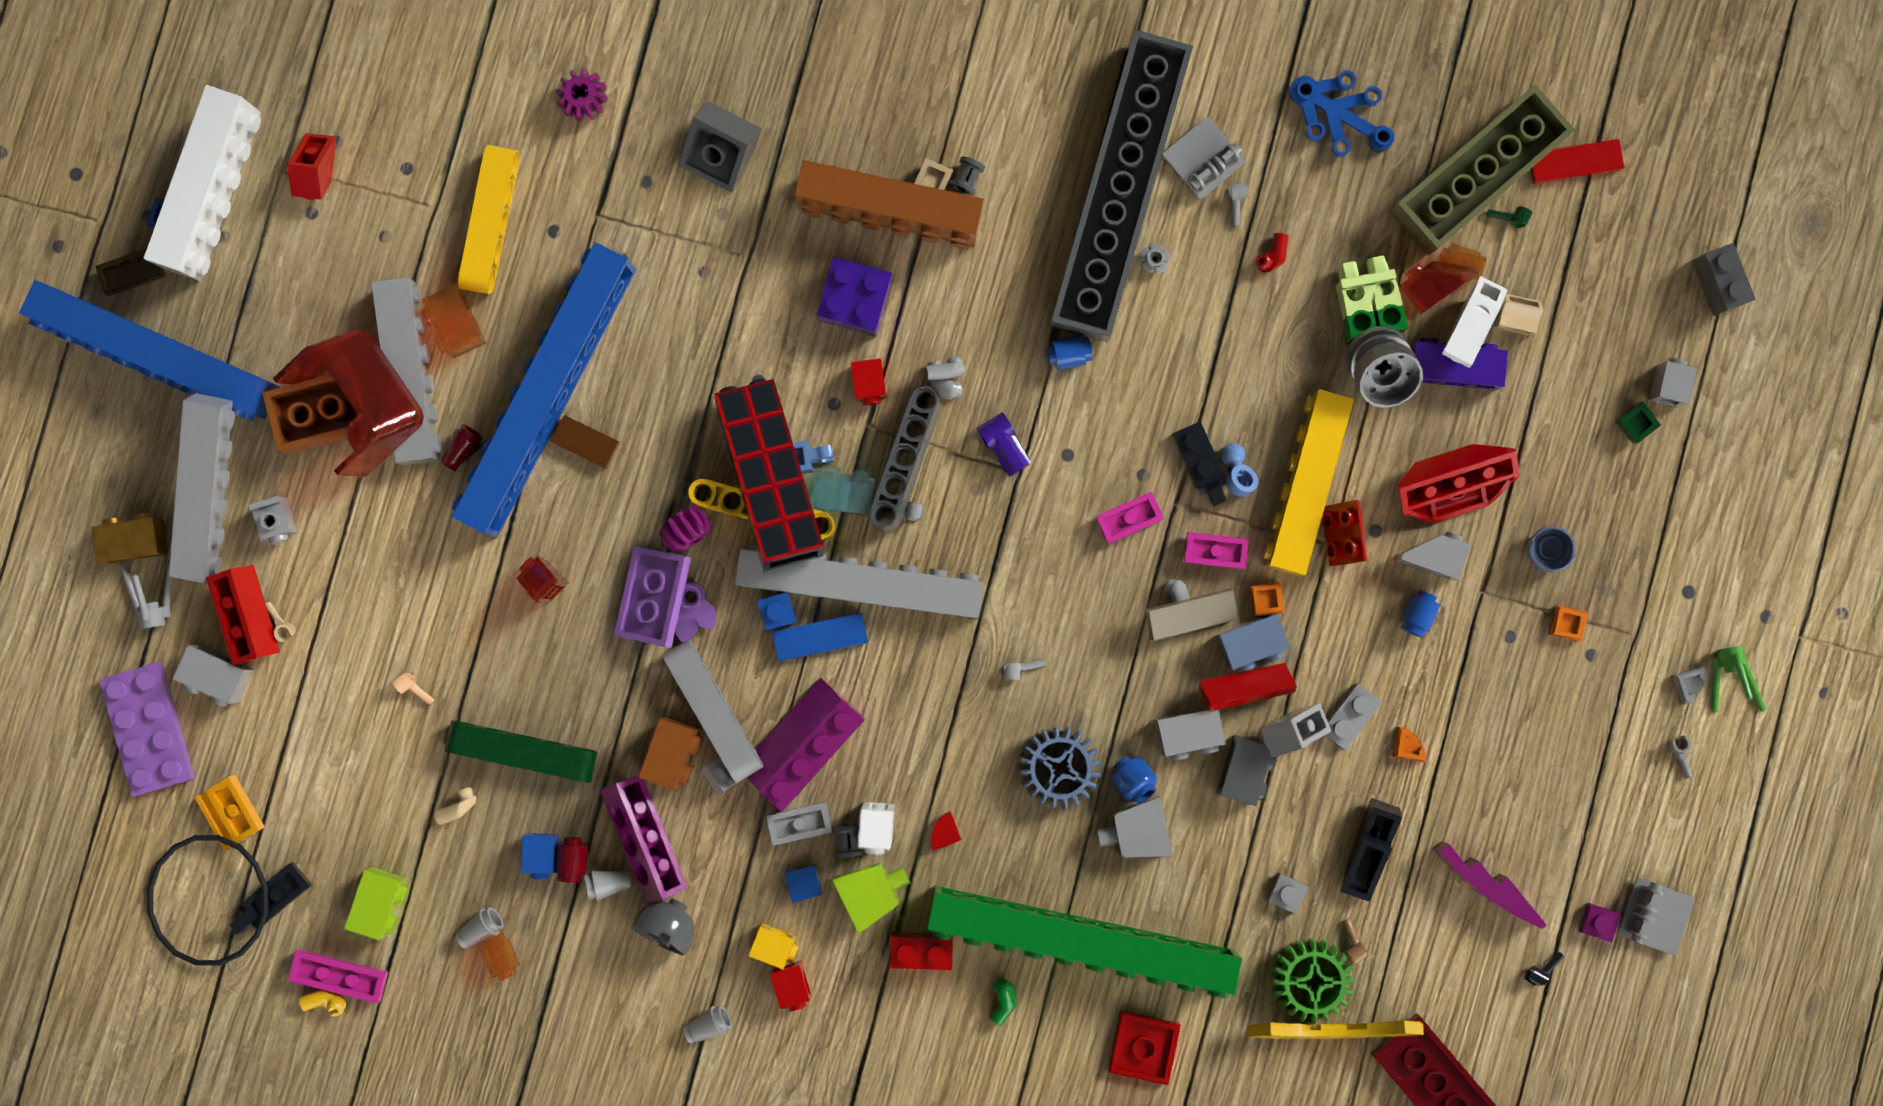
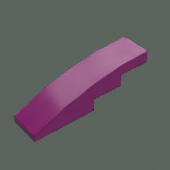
M1443 841L1433 848L1450 869L1480 895L1504 911L1541 929L1547 926L1507 876L1498 874L1492 878L1479 860L1470 857L1464 862L1451 845Z

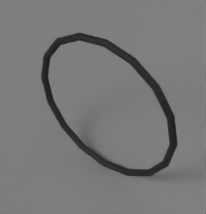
M194 835L172 845L156 863L147 887V913L156 937L173 956L195 966H220L241 957L259 938L268 915V886L259 863L241 844L220 835ZM194 841H219L237 849L254 867L262 888V914L254 935L238 952L220 960H197L177 951L161 933L153 912V888L161 866L177 849Z

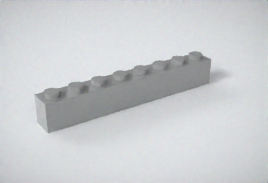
M748 544V550L740 549L735 581L736 586L979 618L983 582L977 581L978 575L960 573L959 578L947 577L948 571L930 569L929 574L917 573V567L899 565V570L887 569V563L879 561H869V566L857 565V559L841 556H839L838 562L827 561L826 554L823 557L763 572L756 545Z

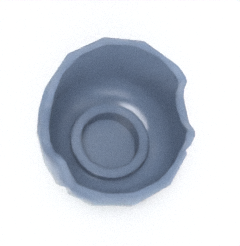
M1555 526L1541 528L1530 538L1528 553L1531 562L1539 570L1546 572L1563 571L1572 564L1576 557L1575 540L1563 528Z

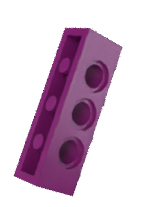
M640 774L601 789L600 792L646 904L664 900L688 887L646 783L643 779L639 778Z

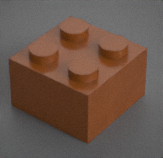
M668 716L659 718L639 778L672 790L681 787L685 782L688 783L694 765L690 764L692 755L699 753L704 740V736L700 735L702 728Z

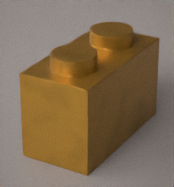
M151 513L132 515V520L122 522L121 518L103 519L102 525L91 527L96 563L113 564L168 555L164 520L152 517Z

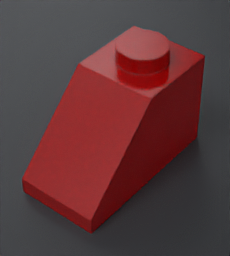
M310 133L304 135L287 164L291 196L303 197L307 200H322L331 184L336 136Z

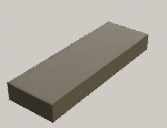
M1225 589L1145 610L1150 639L1153 641L1238 619L1234 591L1232 589Z

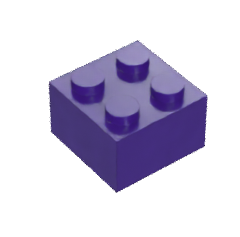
M833 257L817 313L818 320L877 337L893 280L892 273Z

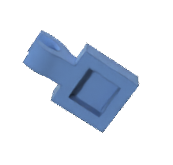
M808 440L793 443L802 474L814 472L813 463L826 464L834 462L833 450L830 445L810 449Z

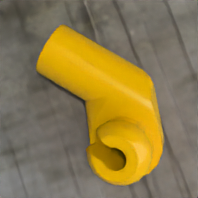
M322 989L299 998L300 1007L304 1012L322 1006L330 1012V1016L336 1017L341 1015L346 1007V1002L342 995Z

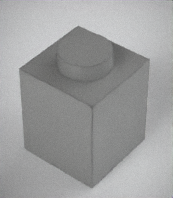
M1670 358L1668 361L1658 364L1649 400L1676 407L1689 404L1697 368L1687 366V361Z

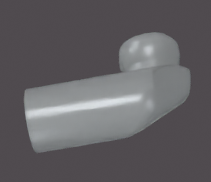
M958 356L950 357L946 364L926 366L927 381L958 378L965 372V365H963L962 359Z

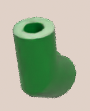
M1004 978L998 979L993 985V991L998 995L999 1004L989 1016L1000 1027L1017 1006L1015 987Z

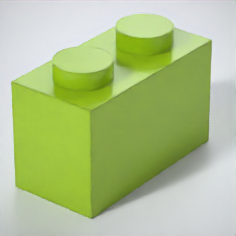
M373 866L365 869L344 929L379 941L387 937L388 934H392L398 922V917L395 916L398 904L402 905L407 896L408 887H405L407 878Z

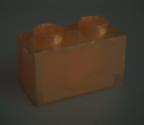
M453 284L421 299L425 309L421 310L422 315L429 326H434L438 336L434 337V340L442 354L446 352L450 357L456 358L487 343L462 289H459L457 285Z

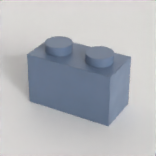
M1278 614L1266 616L1216 635L1228 669H1237L1238 673L1255 668L1254 662L1266 658L1267 663L1284 657L1283 651L1290 649Z

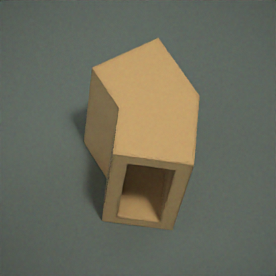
M1506 294L1497 314L1494 328L1528 336L1536 334L1539 320L1543 313L1542 302Z

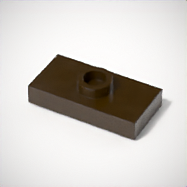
M147 248L95 266L104 294L107 296L166 277L163 268L143 259Z

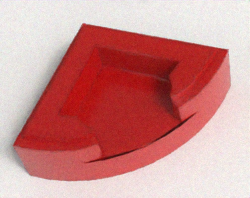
M951 811L943 814L933 828L931 835L933 851L962 840Z

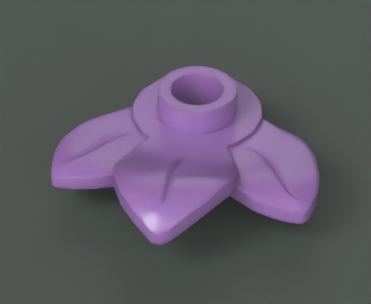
M686 582L676 624L675 633L681 642L694 637L700 626L706 629H714L717 615L715 608L706 601V594L702 586L694 582ZM690 591L696 594V600L693 603L686 601V594Z

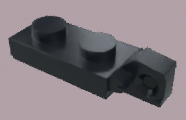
M1201 421L1172 433L1195 488L1199 490L1201 495L1208 493L1213 506L1227 501L1221 487L1226 485L1225 475Z
M294 862L286 865L266 882L268 886V915L264 925L312 886ZM261 887L242 902L243 905L239 910L243 914L229 925L237 935L240 932L243 933L252 925L256 929L262 914Z

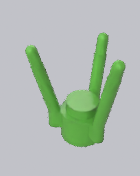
M1742 646L1717 650L1718 658L1712 659L1714 668L1712 712H1718L1720 674L1723 667L1725 673L1738 672L1746 698L1751 700L1754 696L1760 711L1764 712L1766 707L1748 666Z

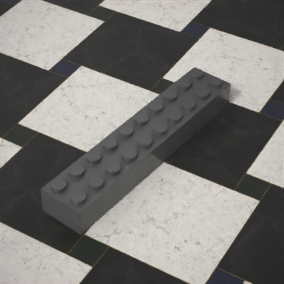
M1134 30L1049 327L1108 343L1192 53V45Z

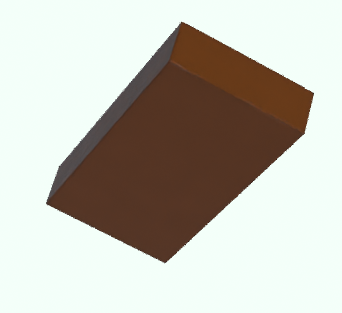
M566 415L563 416L551 440L552 443L607 469L620 443Z

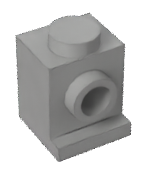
M275 496L248 504L249 509L253 513L260 540L270 541V544L274 545L288 541V535L297 533L288 498ZM269 516L275 518V523L271 527L268 520Z

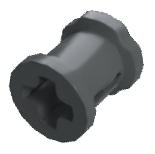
M961 156L959 160L961 165L955 179L950 181L949 186L960 193L974 196L975 183L979 174L984 172L985 166L972 158Z
M860 824L833 826L838 851L835 852V858L863 855L862 850L859 849L857 830L860 829Z

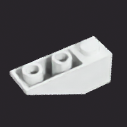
M1480 276L1462 305L1442 354L1470 368L1501 308L1508 290Z

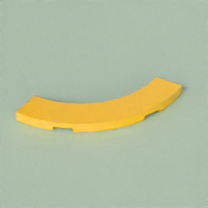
M1390 1021L1348 1025L1347 1023L1319 1025L1260 1023L1246 1026L1247 1037L1340 1039L1424 1035L1423 1023L1416 1021Z

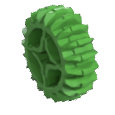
M1309 938L1305 948L1304 943L1301 940H1297L1296 946L1298 950L1294 951L1291 946H1286L1285 949L1290 955L1285 958L1283 955L1278 954L1277 959L1283 964L1281 967L1278 965L1272 966V970L1278 973L1279 976L1271 977L1270 982L1274 985H1280L1272 990V993L1275 997L1282 996L1278 1004L1281 1008L1288 1006L1286 1011L1288 1015L1293 1016L1298 1011L1297 1018L1303 1022L1309 1013L1310 1021L1316 1023L1318 1014H1320L1324 1021H1328V1011L1331 1010L1337 1016L1340 1014L1336 1008L1339 1003L1344 1007L1348 1006V1002L1343 999L1344 994L1348 996L1353 995V991L1346 987V985L1355 983V979L1345 975L1350 973L1353 968L1350 964H1344L1347 960V956L1344 953L1337 955L1339 949L1337 946L1332 945L1327 949V941L1322 939L1316 948L1315 939ZM1317 957L1329 960L1334 968L1335 975L1321 973ZM1307 958L1303 970L1299 973H1292L1290 976L1295 965ZM1312 974L1318 978V981L1313 982V987L1307 982H1303L1312 979ZM1295 985L1297 988H1304L1308 1004L1295 1000L1289 986ZM1334 987L1326 999L1318 1002L1324 989Z

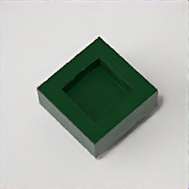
M1643 401L1637 403L1615 420L1633 445L1638 444L1661 426Z

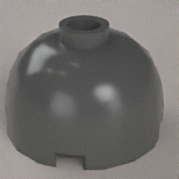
M673 898L670 899L669 903L657 901L643 907L631 927L648 940L651 938L659 943L658 946L681 956L686 955L695 933L693 919L685 912L687 906Z

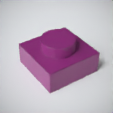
M1588 903L1579 932L1612 943L1621 914Z

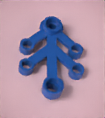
M1346 70L1341 72L1338 77L1318 82L1309 76L1298 77L1292 82L1289 95L1296 105L1302 106L1307 126L1305 134L1308 140L1317 142L1325 134V126L1317 120L1315 106L1325 111L1333 142L1331 151L1336 157H1344L1351 150V142L1344 137L1341 121L1368 137L1370 148L1376 152H1384L1393 144L1394 133L1389 127H1376L1348 110L1364 105L1376 106L1382 99L1380 88L1370 86L1363 93L1331 100L1324 96L1323 93L1336 89L1349 91L1356 83V75L1352 71ZM1344 76L1349 77L1351 84H1343L1341 78ZM1300 87H1308L1310 89V94L1303 95L1300 91ZM1374 92L1377 100L1371 101L1367 93ZM1317 127L1320 130V135H1312L1310 129ZM1378 133L1386 134L1387 141L1381 142L1378 139ZM1339 142L1345 144L1346 151L1340 152L1336 148V144Z

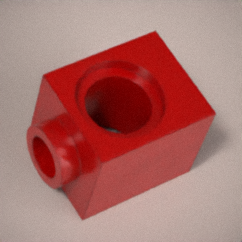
M881 358L850 362L857 402L863 401V406L880 404L882 398H887Z
M802 960L787 964L784 969L778 967L772 969L770 977L780 1010L788 1008L789 1012L806 1007V1002L810 1001L812 994Z

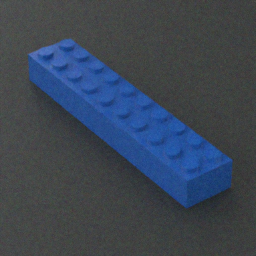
M597 242L593 244L592 248L588 247L585 250L580 262L583 266L578 275L574 274L569 280L566 288L568 294L564 302H559L552 314L554 321L550 329H545L538 341L540 348L536 356L529 358L524 367L526 375L522 383L516 384L510 394L509 400L512 402L506 412L502 411L495 423V427L498 428L493 438L487 439L481 450L483 457L478 467L474 466L469 472L466 482L469 484L464 494L460 493L453 503L452 510H454L452 518L484 534L495 537L499 536L637 271L628 258Z

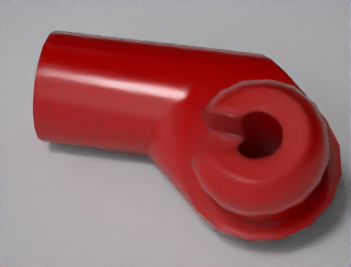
M1274 233L1272 249L1263 255H1258L1255 260V265L1259 271L1264 273L1272 272L1285 263L1289 239L1288 234Z

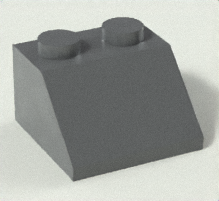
M708 101L692 119L679 166L732 193L755 151L762 128Z

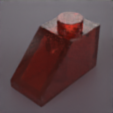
M1432 261L1425 267L1419 263L1405 273L1408 279L1399 286L1420 314H1423L1478 272L1472 267Z
M537 556L535 559L530 557L519 568V571L522 573L516 578L530 597L540 604H549L570 583L544 557Z

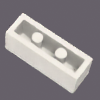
M864 802L861 808L859 847L865 848V853L884 854L885 849L891 848L895 804Z

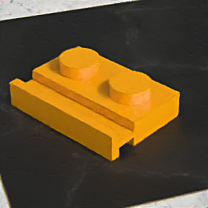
M236 775L227 777L195 797L215 835H220L240 843L265 828ZM220 842L224 851L233 848Z

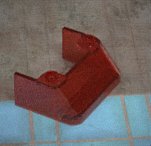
M353 329L305 347L273 377L275 383L292 385L315 379L327 370L330 372L358 414V417L351 422L347 430V438L354 452L334 469L336 475L366 477L421 427L423 411L373 336L367 331Z

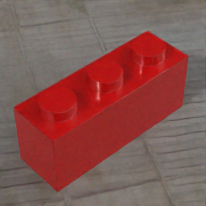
M254 565L232 568L206 577L232 665L247 663L280 653Z

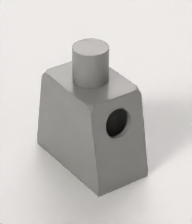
M1152 796L1142 803H1134L1112 812L1114 826L1097 829L1100 848L1117 844L1121 857L1172 856L1161 798L1159 796Z

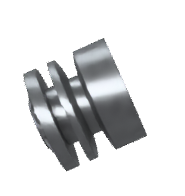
M1386 326L1369 328L1358 334L1349 344L1345 354L1346 366L1365 401L1371 405L1381 408L1399 406L1410 400L1419 390L1423 381V369L1403 334L1396 329Z

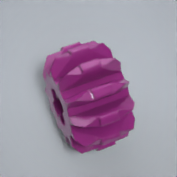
M583 68L580 76H577L576 72L571 70L570 76L572 78L570 80L564 77L560 79L564 87L556 89V94L561 97L557 104L560 108H565L564 113L567 117L575 114L576 120L581 122L584 114H586L590 120H594L592 112L596 110L599 113H603L604 109L599 103L608 102L607 95L603 93L607 87L604 82H599L600 77L597 73L589 76L587 69ZM579 92L582 94L587 93V97L585 99L583 97L578 98L577 94Z
M691 505L676 513L668 522L663 524L659 535L667 548L675 554H681L709 535L713 525L705 511L701 510L697 505Z

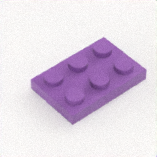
M636 546L633 547L614 636L667 648L672 647L691 558Z

